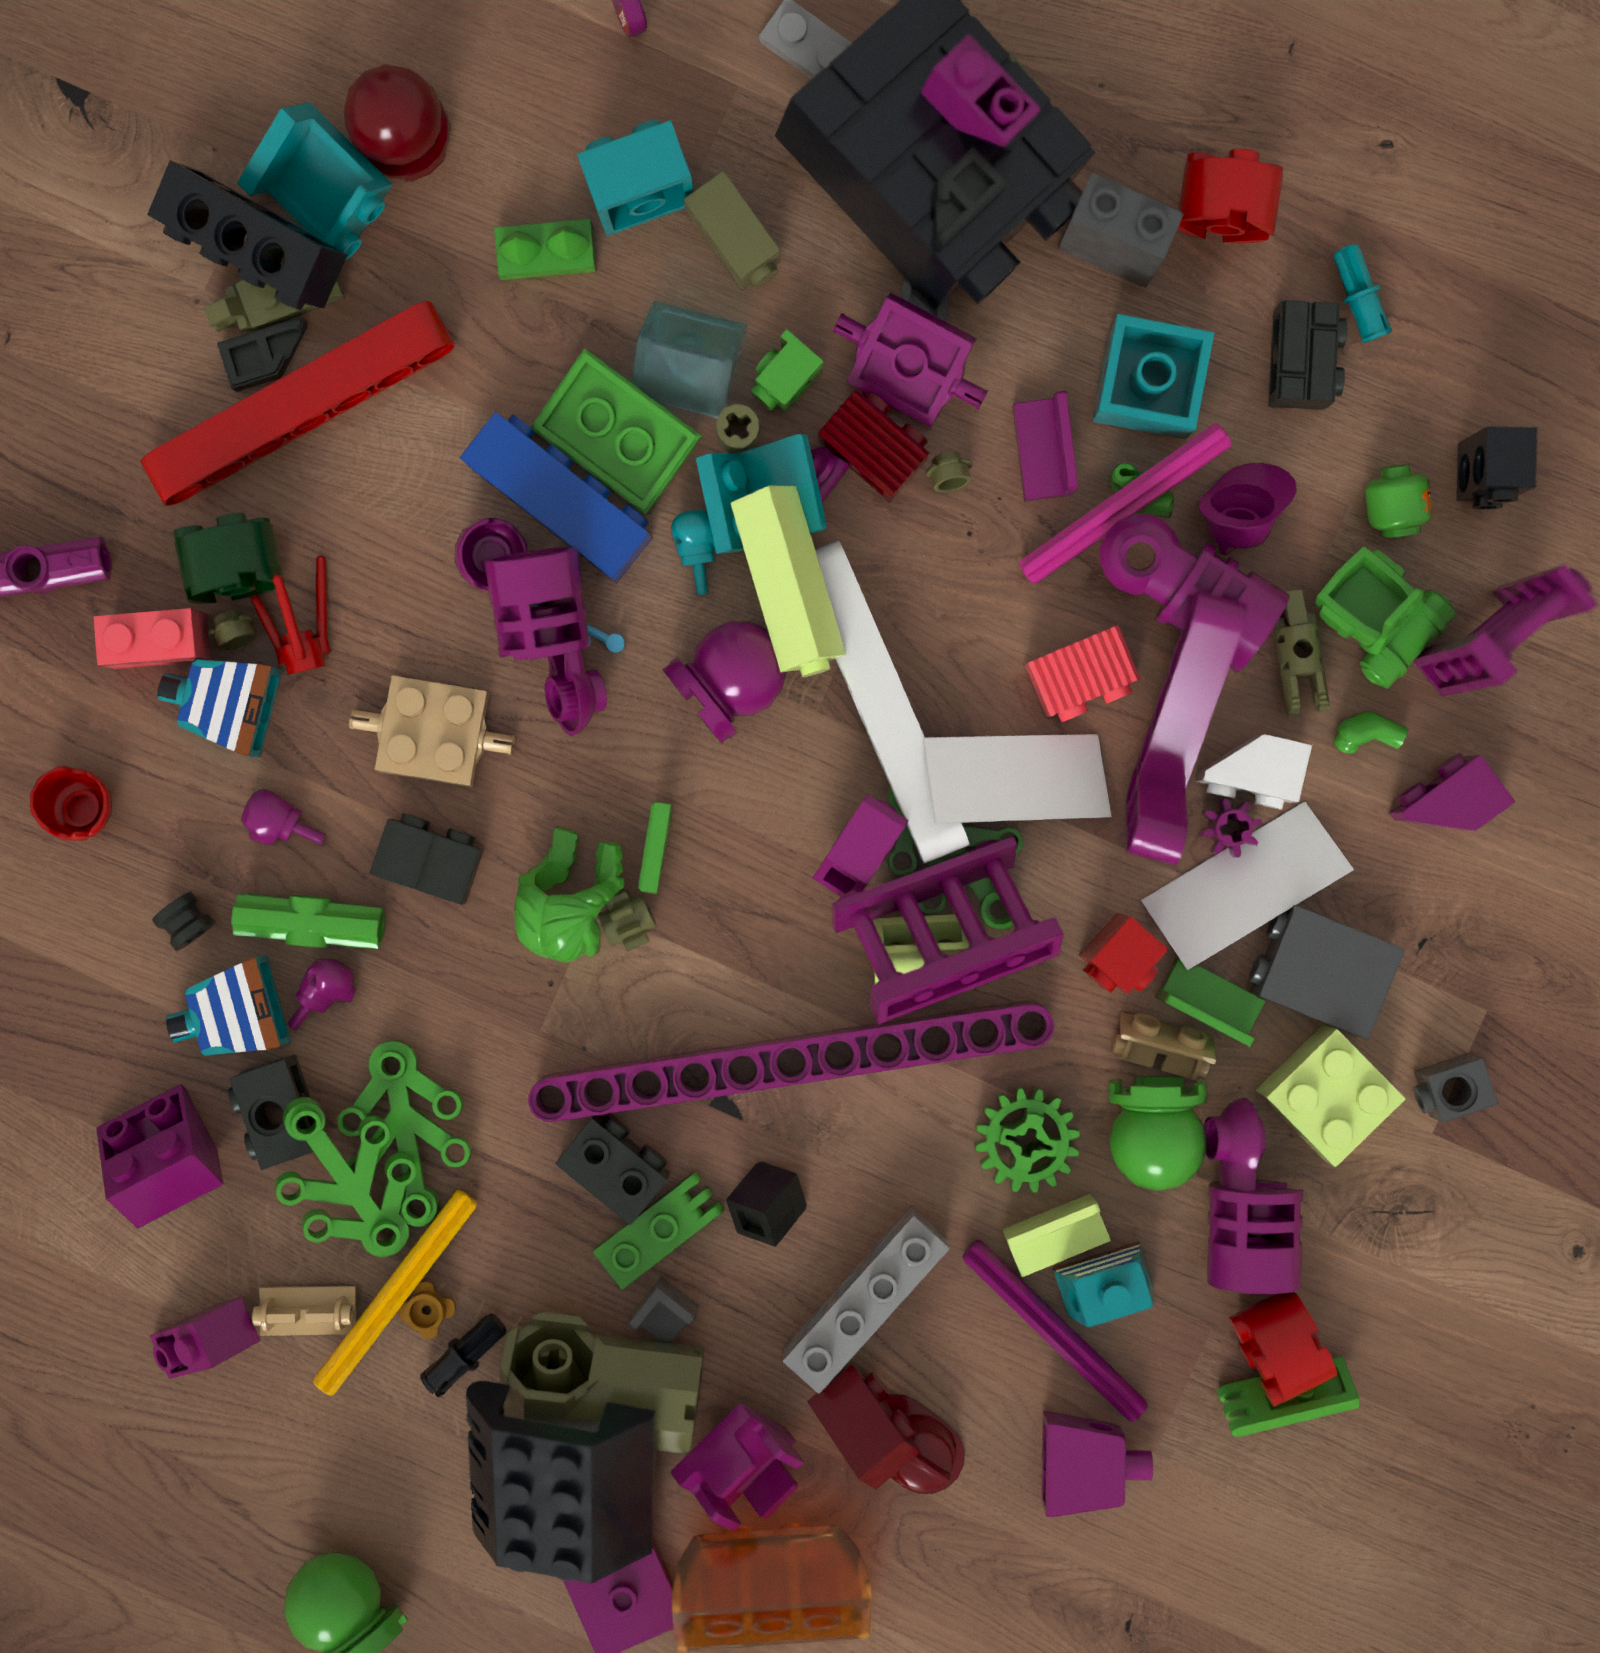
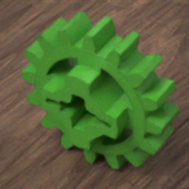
M1016 1086L1015 1098L1011 1100L1002 1092L998 1093L997 1097L1000 1106L997 1109L988 1105L983 1107L984 1112L989 1117L988 1123L976 1122L975 1129L984 1134L985 1139L974 1142V1147L976 1151L988 1152V1155L980 1161L981 1166L984 1170L994 1166L997 1168L993 1175V1180L997 1184H1000L1009 1177L1010 1187L1014 1192L1019 1191L1022 1182H1028L1033 1193H1038L1039 1181L1043 1179L1052 1187L1056 1186V1178L1053 1173L1060 1170L1063 1173L1069 1174L1071 1169L1064 1161L1066 1156L1075 1157L1079 1155V1150L1069 1144V1140L1079 1137L1080 1131L1075 1127L1066 1126L1074 1117L1070 1109L1062 1110L1058 1113L1057 1109L1060 1106L1061 1099L1053 1095L1047 1102L1043 1101V1090L1040 1087L1034 1089L1031 1097H1026L1023 1088ZM1022 1109L1021 1116L1009 1123L1002 1122L1009 1113ZM1044 1112L1054 1120L1058 1130V1137L1046 1133L1043 1129ZM1031 1128L1032 1133L1042 1143H1028L1026 1150H1022L1019 1142L1012 1138V1136H1023L1027 1133V1129ZM995 1142L1009 1146L1012 1152L1010 1166L1004 1163L998 1156ZM1044 1156L1052 1157L1043 1166L1031 1170L1034 1162Z

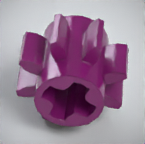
M1221 798L1219 800L1220 811L1215 813L1203 810V816L1209 820L1208 829H1203L1198 834L1199 836L1210 837L1214 841L1211 853L1218 854L1223 850L1224 846H1229L1231 856L1238 858L1241 856L1240 845L1244 843L1257 845L1259 843L1251 835L1253 827L1260 825L1262 820L1250 819L1246 814L1249 809V802H1241L1235 810H1231V803L1228 798ZM1228 818L1230 821H1238L1240 829L1232 833L1233 840L1230 835H1222L1220 832V826L1227 824Z

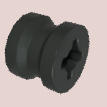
M188 892L175 899L152 919V922L158 929H165L170 935V945L175 951H179L197 940L215 924L210 914H203L197 907L198 899L193 892Z

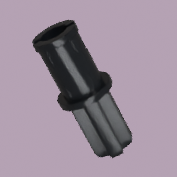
M492 1313L484 1316L460 1340L453 1338L448 1343V1349L444 1354L420 1374V1379L425 1388L432 1394L435 1392L436 1397H442L461 1376L468 1371H475L479 1367L478 1359L506 1334L507 1329L503 1322Z

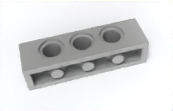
M910 1206L783 1347V1362L820 1394L950 1250L947 1238Z

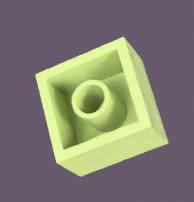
M1324 1023L1255 1090L1323 1160L1335 1168L1405 1100L1402 1094L1338 1029Z

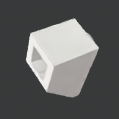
M1266 734L1257 735L1197 771L1195 781L1208 784L1206 793L1235 799L1237 791L1255 795L1254 804L1282 810L1284 802H1299L1312 745Z

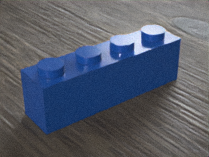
M495 412L459 458L569 547H577L578 554L617 584L652 540L649 532L644 529L649 523L648 520L627 504L622 510L614 506L607 500L611 491L588 474L584 480L576 476L569 470L573 461L556 447L550 444L544 450L531 440L535 431L518 417L512 414L506 420Z

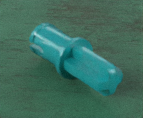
M1351 244L1337 250L1333 258L1347 294V298L1343 299V303H1348L1358 326L1362 344L1393 332L1378 291L1381 290L1380 284L1373 285L1360 246Z

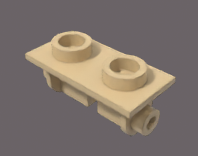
M1125 1012L1120 1013V1035H1115L1111 1049L1112 1053L1119 1054L1120 1060L1152 1068L1157 1053L1165 1055L1161 1071L1195 1080L1197 1076L1206 1078L1210 1063L1215 1064L1214 1039L1202 1030L1191 1026L1179 1028L1164 1024L1157 1018L1144 1013H1137L1135 1015Z
M356 1286L260 1287L259 1306L254 1307L252 1314L253 1325L260 1326V1336L347 1335L357 1322Z

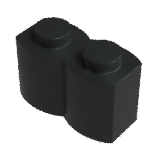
M402 813L400 821L388 818L369 874L460 905L466 904L484 849L474 846L476 837L448 828L446 836L428 831L430 821L406 813Z

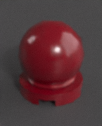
M384 64L364 71L351 85L344 108L346 130L351 142L383 175L392 179L415 181L430 175L444 161L446 157L445 150L449 143L451 124L442 103L437 98L434 88L420 74L408 68Z

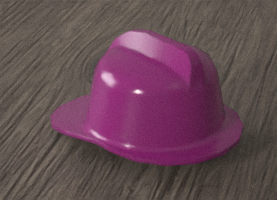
M1248 463L1234 467L1225 473L1198 502L1199 512L1206 518L1207 531L1211 538L1218 542L1220 554L1227 556L1236 548H1253L1263 544L1270 535L1276 519L1293 501L1297 493L1296 481L1288 471L1276 465L1266 463Z

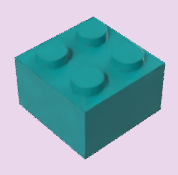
M659 120L646 121L634 127L632 134L617 140H613L612 137L594 140L585 147L586 151L577 154L606 237L684 209L683 199L694 192L692 178L671 120L661 124Z
M1117 314L1109 328L1092 422L1186 440L1196 430L1215 332Z

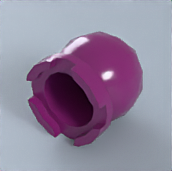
M729 621L709 630L696 645L692 664L687 662L684 666L675 657L662 669L686 701L694 695L704 708L698 712V715L720 743L738 733L730 723L734 722V716H753L772 705L783 689L787 672H780L768 630L751 621Z

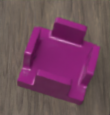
M739 1403L670 1473L680 1487L694 1494L714 1523L735 1531L741 1525V1522L730 1506L744 1494L756 1513L763 1518H768L798 1487L797 1482L783 1463L798 1469L804 1461L792 1446L796 1440L786 1427Z

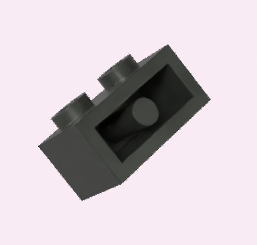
M607 1114L605 1118L601 1115H596L591 1118L555 1164L631 1226L667 1182L670 1172L664 1167L668 1162L651 1146L645 1144L641 1149L627 1137L630 1130L611 1114Z

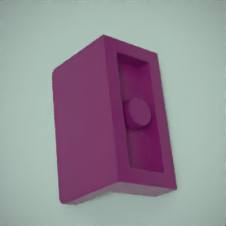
M1058 391L1051 399L1014 403L1012 410L1024 502L1072 496L1078 488L1067 392Z

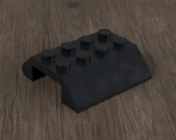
M476 1381L467 1387V1422L471 1426V1430L468 1431L470 1490L474 1494L471 1503L472 1530L497 1566L509 1568L516 1572H532L557 1577L565 1581L575 1580L592 1584L652 1553L654 1547L655 1410L607 1402L597 1432L504 1416L503 1405L510 1390V1385L490 1381Z

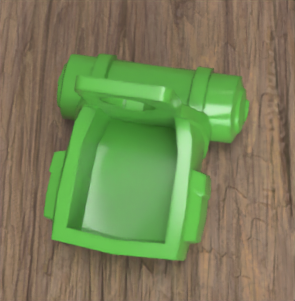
M1363 546L1334 574L1317 595L1315 602L1316 607L1320 610V618L1345 639L1350 636L1354 638L1367 652L1359 661L1361 671L1372 684L1375 683L1387 689L1398 678L1403 677L1408 672L1407 668L1437 636H1441L1447 630L1446 626L1457 614L1453 609V605L1446 597L1429 589L1423 592L1417 587L1414 590L1405 581L1406 572L1399 564H1395L1380 550L1372 552Z

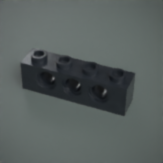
M171 160L168 163L147 214L165 225L163 229L165 235L186 245H191L192 241L202 246L199 253L201 256L227 267L228 263L235 265L239 268L237 272L239 278L260 288H265L266 284L277 290L274 298L298 310H302L304 304L325 308L348 256L346 253L204 172ZM246 233H247L246 242H245V244H244V238H245V235H246ZM285 254L284 264L281 268V260L283 255Z

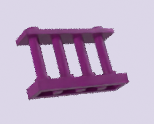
M1563 564L1499 586L1492 592L1503 604L1499 610L1468 636L1425 648L1413 663L1442 697L1500 686L1518 672L1509 661L1512 659L1511 652L1545 623L1591 611L1598 603L1590 595L1592 587L1588 580L1576 569H1569Z
M1013 836L1001 841H985L969 853L866 891H850L840 897L838 901L832 903V926L835 933L854 927L878 978L876 985L871 986L870 1008L878 1024L1059 956L1063 931L1056 918L1053 917L1042 922L1033 920L1007 871L1014 867L1017 843ZM989 877L1015 927L1013 933L997 939L988 937L963 886ZM941 894H945L970 945L968 950L950 957L947 954H942L918 905L919 902ZM898 910L924 961L922 967L905 974L896 971L872 921Z

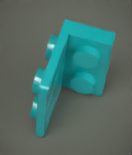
M806 434L793 435L741 453H709L696 458L716 554L745 552L730 503L767 486H796L810 534L826 529L825 514L809 440Z

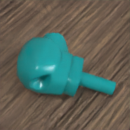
M690 510L677 515L673 519L671 530L677 554L681 556V566H693L697 595L708 594L704 563L715 561L713 552L715 546L707 510Z

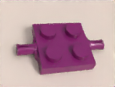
M893 293L886 297L877 318L868 326L853 320L844 313L840 315L834 326V333H838L858 344L856 362L846 382L867 394L869 391L875 393L886 404L929 427L933 426L943 405L953 395L979 410L988 393V390L963 378L965 362L977 338Z

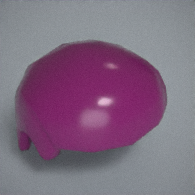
M498 518L478 519L464 528L454 545L455 565L466 582L477 589L488 591L484 561L497 556L527 551V543L518 529L507 521Z

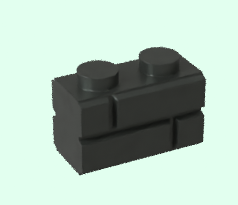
M1286 300L1281 301L1273 310L1268 406L1322 410L1327 409L1335 402V396L1340 397L1342 395L1345 371L1343 367H1337L1338 348H1344L1346 343L1347 320L1339 318L1340 304Z

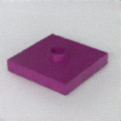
M655 1542L651 1554L592 1584L575 1580H563L595 1653H619L687 1623L688 1616Z

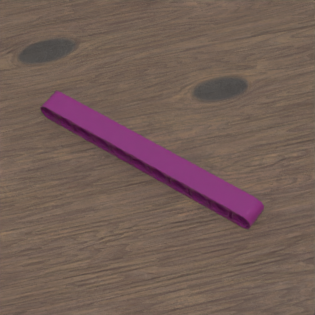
M1018 1001L888 1021L881 1024H868L551 1073L541 1078L532 1087L528 1095V1105L536 1118L544 1122H557L1026 1050L1043 1046L1051 1039L1054 1032V1020L1052 1015L1041 1004L1034 1001ZM1029 1011L1038 1012L1042 1017L1040 1031L1033 1036L1021 1035L1018 1030L1020 1017ZM979 1019H989L993 1021L995 1026L993 1038L984 1044L973 1042L969 1036L972 1024ZM932 1026L942 1027L948 1034L945 1046L937 1051L925 1049L921 1044V1037L924 1031ZM893 1034L900 1040V1049L895 1056L882 1058L874 1052L873 1044L880 1035ZM835 1041L846 1042L852 1047L853 1055L851 1060L844 1065H834L826 1059L825 1051ZM788 1048L799 1050L805 1058L803 1068L794 1073L782 1070L777 1061L779 1054ZM739 1056L752 1058L757 1065L756 1075L748 1080L736 1078L730 1070V1063L734 1058ZM691 1063H699L707 1069L709 1081L704 1086L692 1087L684 1081L683 1068ZM642 1071L656 1073L661 1081V1089L652 1095L642 1093L636 1086V1075ZM595 1078L607 1080L613 1089L612 1098L605 1102L594 1100L588 1091L589 1081ZM548 1085L560 1088L565 1097L563 1107L559 1109L546 1107L541 1099L542 1088Z

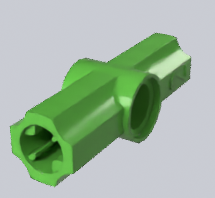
M251 893L237 894L231 919L233 935L285 940V944L294 946L329 947V944L368 949L381 948L386 923L385 907L335 903L332 898L290 895L289 898Z

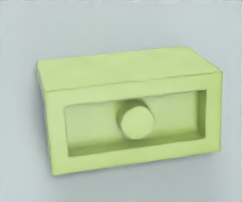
M1091 1193L1002 1229L1021 1277L1111 1241L1100 1215L1099 1205Z

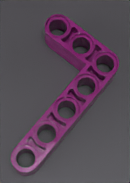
M1197 591L1193 597L1129 784L1125 805L1127 853L1172 865H1177L1180 860L1188 832L1186 788L1244 627L1247 614V604L1200 591Z

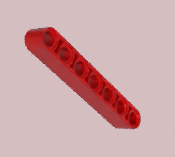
M431 301L417 303L147 453L140 460V463L164 506L176 505L438 361L455 348V343Z

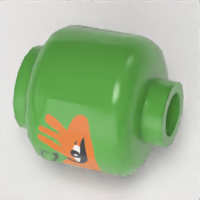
M1410 464L1380 468L1381 477L1372 479L1365 486L1368 524L1373 529L1381 530V536L1386 538L1420 533L1421 525H1424L1432 518L1429 479L1423 474L1411 473Z

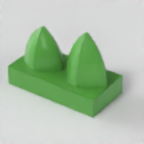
M590 219L494 227L498 276L501 280L596 272L593 230Z

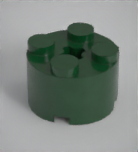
M233 513L216 518L217 526L203 529V526L193 525L181 527L173 531L178 563L187 602L217 603L215 594L219 597L231 596L232 601L250 598L253 595H262L276 590L273 583V576L276 574L281 575L285 583L270 518L247 520L245 513Z

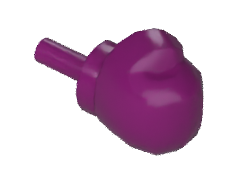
M260 789L251 795L241 817L243 826L250 830L249 838L260 844L270 845L278 837L287 842L293 832L321 845L326 834L298 822L302 811L293 808L292 804L267 789Z
M318 959L314 961L307 969L300 984V989L295 994L301 1005L287 1025L291 1029L297 1030L312 1010L325 1013L334 1001L351 1002L356 992V988L353 986L354 973L351 968L334 959Z

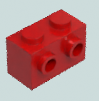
M1117 912L1079 956L1088 963L1083 971L1100 987L1110 993L1115 988H1118L1129 994L1133 988L1140 992L1154 979L1159 971L1154 965L1168 949L1131 916Z

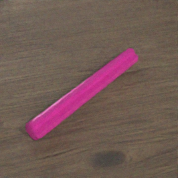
M1218 423L1212 424L1024 557L1019 562L1021 570L1033 584L1040 582L1104 537L1106 532L1117 521L1130 515H1135L1229 449L1232 445L1229 436Z

